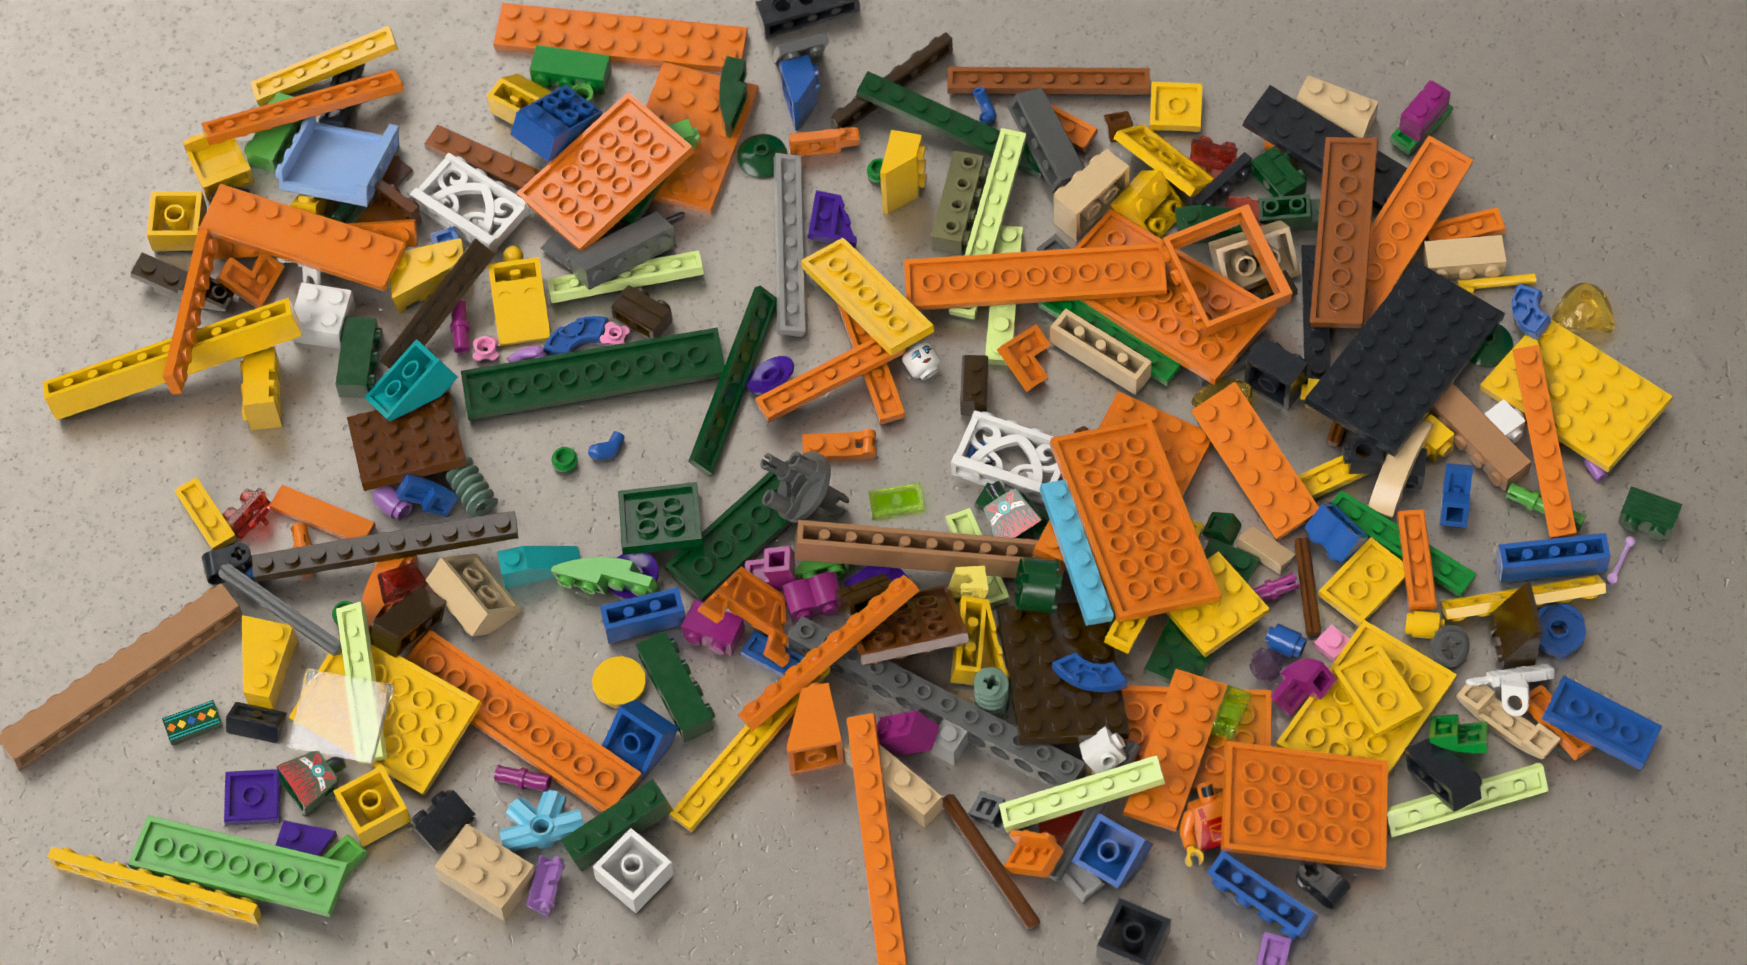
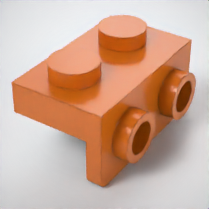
M1011 830L1009 836L1017 845L1003 867L1012 874L1048 878L1064 852L1056 843V838L1047 832L1034 833L1028 830Z

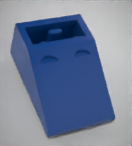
M564 85L518 110L510 135L549 162L599 119L603 111L578 95L573 89Z

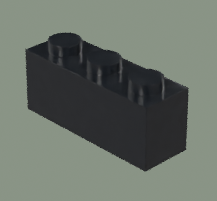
M1429 738L1405 749L1407 770L1453 812L1482 799V780L1479 774L1469 769L1460 757L1457 758L1448 749L1430 743Z

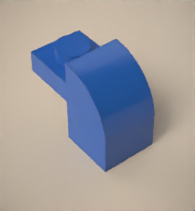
M1446 463L1441 499L1440 525L1467 528L1473 474L1472 465Z

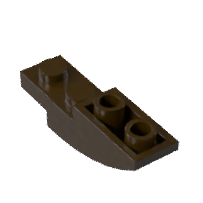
M141 252L131 271L130 277L154 287L155 293L181 302L188 271ZM210 277V286L206 291L204 309L226 312L235 293L216 279Z

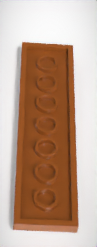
M1326 137L1310 314L1311 327H1363L1378 150L1377 138Z

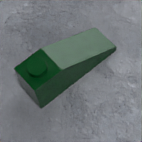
M1208 205L1175 208L1177 232L1234 209ZM1237 225L1192 244L1215 241L1241 233L1243 230L1240 225Z

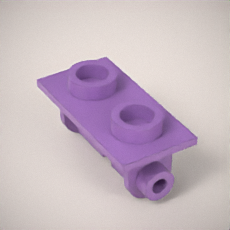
M542 855L539 856L526 906L546 917H549L551 908L555 906L554 899L558 888L557 884L560 881L562 870L565 869L564 859L553 857L551 861Z

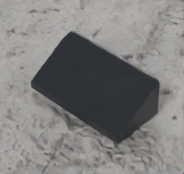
M235 702L226 716V732L277 743L287 713Z

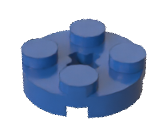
M1559 603L1558 606H1550L1549 604L1538 610L1543 629L1539 646L1540 650L1563 659L1569 654L1576 652L1582 646L1586 636V626L1582 614L1577 609L1568 604ZM1560 625L1564 627V634H1555L1551 628L1553 626L1557 628Z

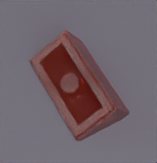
M410 563L377 575L384 605L401 601L406 594L412 593L420 586L425 588L428 585L426 578L415 563Z

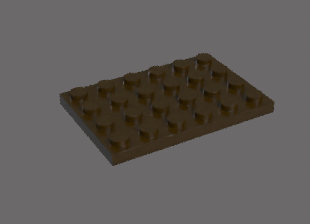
M1078 602L1057 603L1056 613L1016 610L1015 606L998 607L997 615L1020 746L1084 742L1097 735V732L1105 726L1112 734L1118 733L1122 739H1129L1130 732L1122 690L1111 692L1084 690L1066 682L1052 669L1054 661L1075 652L1091 663L1107 664L1114 662L1117 666L1114 648L1104 643L1105 637L1110 630L1109 622L1086 625Z

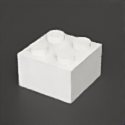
M301 282L294 309L300 320L302 336L295 338L293 342L341 349L345 316L353 317L356 307L352 290Z
M632 828L593 866L596 880L635 913L674 875L672 862Z

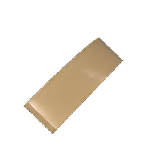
M1423 420L1395 457L1387 454L1368 507L1383 516L1394 518L1403 497L1402 491L1421 448L1424 449L1434 425Z
M1466 684L1456 696L1479 721L1487 722L1488 728L1534 757L1544 759L1561 741L1560 737L1540 723L1535 726L1522 716L1508 714L1504 710L1502 702L1495 697V691L1485 684L1479 686H1469Z

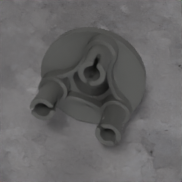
M795 451L791 454L789 460L785 462L770 453L764 455L769 462L762 459L760 463L761 468L777 475V478L781 481L777 493L774 490L766 491L762 499L763 505L778 511V514L783 519L792 523H796L798 520H805L816 509L837 518L845 514L847 510L839 507L836 503L840 500L844 503H849V498L844 493L829 486L831 467L824 455L815 451L804 454Z

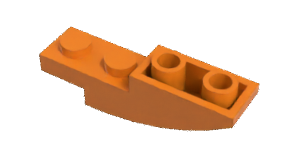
M417 556L377 562L362 599V603L366 607L370 637V626L374 619L384 615L392 605H397L398 602L394 591L400 588L405 573L415 566Z

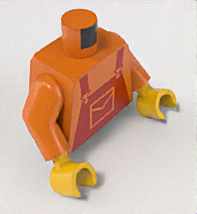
M1211 781L1203 782L1196 786L1200 799L1187 804L1188 811L1184 813L1179 828L1184 850L1188 852L1185 864L1189 867L1192 865L1190 856L1197 857L1198 863L1201 865L1204 859L1202 851L1221 845L1223 791L1215 793Z

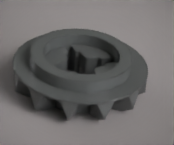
M1443 625L1440 630L1434 631L1435 636L1429 641L1431 644L1429 653L1438 664L1445 668H1453L1460 665L1466 659L1470 648L1469 637L1459 626ZM1447 640L1456 642L1453 646H1450V652L1442 649L1443 646L1447 645Z

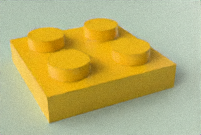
M1152 82L1150 129L1200 132L1202 84Z

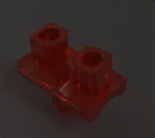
M1200 136L1199 139L1193 138L1189 159L1197 165L1205 166L1206 173L1211 174L1213 169L1224 171L1237 158L1238 148H1236L1235 143L1226 141L1220 145L1212 143L1213 140L1210 137Z
M259 487L256 491L246 488L239 498L242 506L238 510L234 507H229L223 513L224 519L233 530L235 536L240 539L257 525L265 528L269 524L265 516L270 512L269 505L271 502L267 499L265 491Z

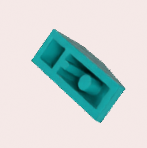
M519 546L497 551L506 589L556 578L551 572L553 566L581 559L578 546Z

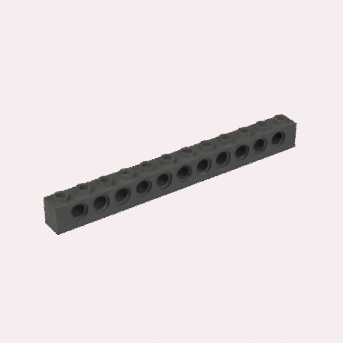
M801 616L788 636L789 649L805 657L810 650L819 647L826 641L832 631ZM855 645L830 666L831 673L905 712L917 710L938 725L941 724L943 719H946L967 730L969 745L1051 788L1085 777V762L1050 744L1020 746L1017 727L888 660H883L875 665H862Z

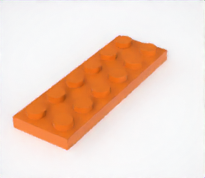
M1236 382L1191 410L1276 541L1282 539L1312 518L1319 508Z
M1175 669L1143 759L1158 756L1165 784L1130 794L1124 809V816L1174 832L1177 831L1228 689L1227 684Z

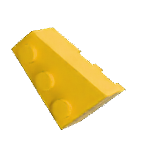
M461 238L404 251L395 273H392L389 279L392 299L399 313L405 311V307L418 300L420 302L428 298L427 295L435 290L466 250Z
M270 347L244 356L243 360H240V370L243 376V383H241L243 397L242 415L243 420L248 421L251 430L282 427L279 358L275 347Z
M242 615L243 693L247 704L275 710L298 642L295 630L290 625Z

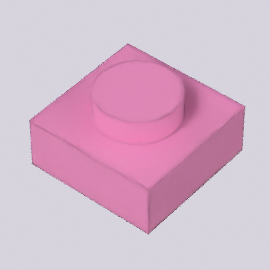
M1331 624L1314 642V648L1334 662L1350 638Z

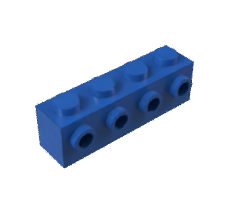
M1606 533L1499 544L1496 564L1500 583L1607 572L1611 556Z
M1224 851L1220 853L1207 872L1214 879L1211 883L1224 893L1229 889L1237 894L1234 900L1246 908L1253 905L1260 911L1257 914L1259 917L1270 924L1273 920L1281 924L1282 928L1280 931L1293 940L1296 936L1304 940L1319 918L1313 911Z

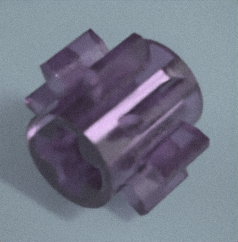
M1261 647L1252 653L1253 658L1251 659L1250 670L1257 679L1264 681L1268 679L1272 682L1281 676L1280 671L1283 670L1284 662L1281 655L1275 649H1267L1265 651Z

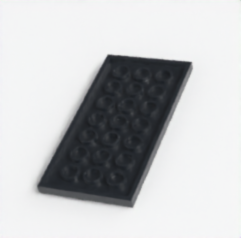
M1416 261L1309 392L1304 403L1395 457L1500 324L1505 313Z

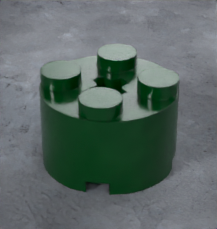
M1037 557L1020 558L1015 584H1018V593H1015L1016 610L1056 613L1057 597H1055V590L1060 591L1062 576L1058 574L1059 560Z

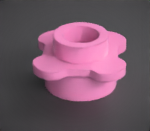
M608 322L605 325L604 335L600 336V341L604 345L607 344V346L625 343L626 336L630 333L629 328L625 325L617 326L614 322Z
M489 336L475 339L473 341V347L475 348L473 359L477 362L483 359L496 360L499 357L496 351L498 340Z

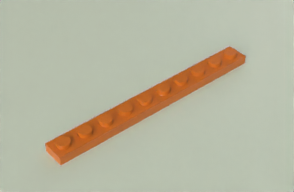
M870 713L848 717L847 725L878 965H908L876 715Z

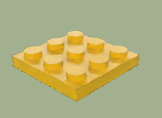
M1219 551L1207 560L1222 595L1220 601L1166 612L1205 658L1269 613V607Z

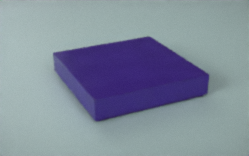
M277 769L225 772V826L280 823L281 781L276 776Z

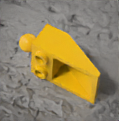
M509 246L505 249L503 253L505 262L488 264L500 347L544 341L550 337L540 258L523 259V251L517 246Z

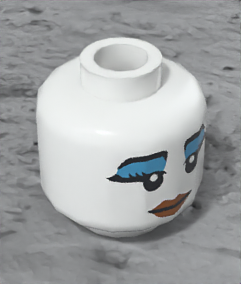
M917 341L905 348L907 352L903 355L902 361L913 378H921L924 381L939 371L938 366L941 363V359L930 342L919 343Z

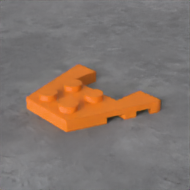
M741 566L697 611L718 624L723 619L726 608H728L733 614L740 616L755 629L761 630L769 636L763 655L783 668L790 660L789 654L785 650V646L788 644V635L784 633V624L787 622L785 596Z

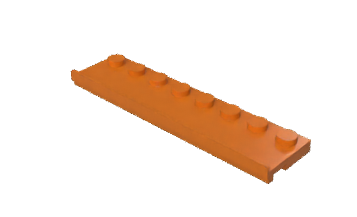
M223 184L219 185L201 225L197 228L198 230L208 229L213 237L381 291L387 290V283L392 273H395L406 249V245L402 241Z

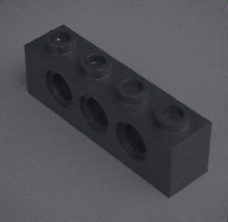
M860 0L755 1L756 15L765 39L860 12Z

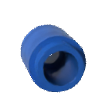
M1278 623L1275 628L1272 626L1269 628L1265 641L1268 642V649L1289 658L1294 656L1299 659L1306 646L1307 638L1302 637V633Z

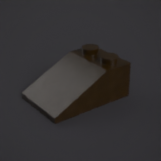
M1531 582L1522 585L1495 609L1491 622H1488L1489 637L1494 638L1496 646H1494L1496 663H1501L1502 670L1533 666L1536 663L1543 629Z

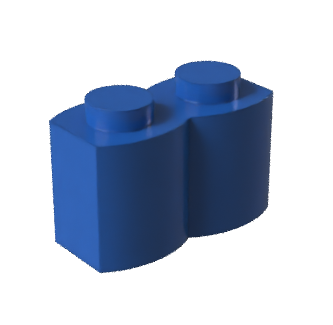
M1332 502L1322 503L1304 527L1309 533L1308 537L1310 540L1318 545L1322 544L1327 550L1328 557L1338 563L1347 562L1368 538L1366 533L1349 520L1347 515Z

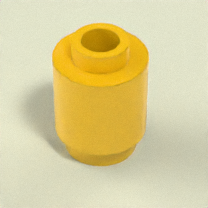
M1415 610L1414 613L1407 612L1405 634H1410L1413 638L1433 639L1435 636L1434 631L1440 630L1445 625V619H1441L1440 613Z

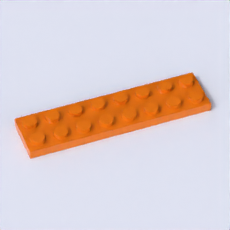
M1429 135L1371 225L1363 325H1365L1395 288L1473 164V159Z

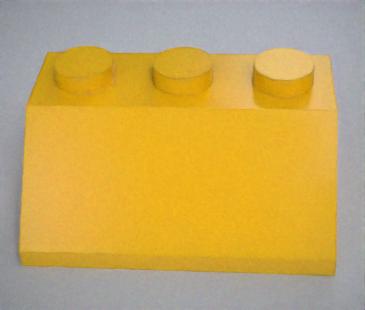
M891 130L880 172L883 214H889L918 198L920 188H925L927 173H925L927 160L924 159L926 146L922 145V135Z

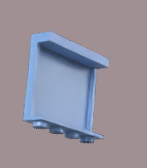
M316 116L303 119L301 130L294 135L291 148H287L282 164H278L275 175L276 179H279V190L367 207L375 193L374 185L383 178L399 147V126L389 124L385 133L379 135L317 123Z

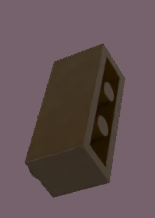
M418 587L412 593L406 594L397 605H392L384 615L374 619L370 626L371 644L397 658L426 635L429 630H432L442 622L446 601L425 588Z

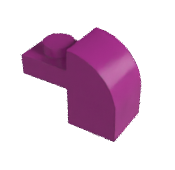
M791 546L765 548L764 559L745 561V569L776 590L781 591L783 590V585L795 581V552Z
M1311 658L1301 659L1292 663L1281 672L1280 675L1284 680L1270 698L1285 715L1292 716L1307 696L1321 700L1336 682L1337 678L1323 662Z

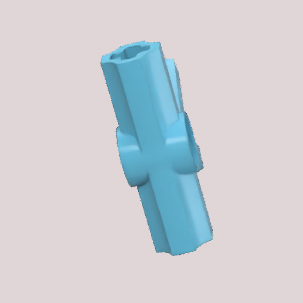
M553 790L543 792L537 809L523 797L520 799L516 798L506 811V816L516 826L499 830L503 847L511 852L535 846L540 849L552 847L557 840H561L584 825L580 809L563 813L567 801L566 796ZM541 830H547L544 833H538Z

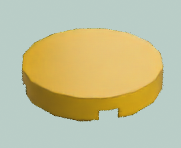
M624 656L611 657L603 661L595 669L592 677L593 692L601 703L609 705L611 708L619 709L621 705L637 699L639 701L640 696L646 689L645 672L641 665L632 658Z

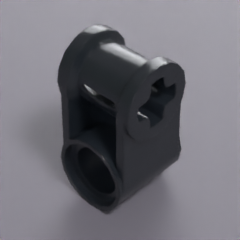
M235 543L218 550H211L204 553L201 557L207 582L212 585L226 582L218 575L223 564H230L243 574L252 567L251 551L244 543Z
M1302 861L1296 874L1297 885L1330 910H1334L1351 888L1349 882L1344 877L1333 872L1321 862ZM1310 872L1314 874V875H1311L1310 877H1307V876L1305 875V874H1309Z

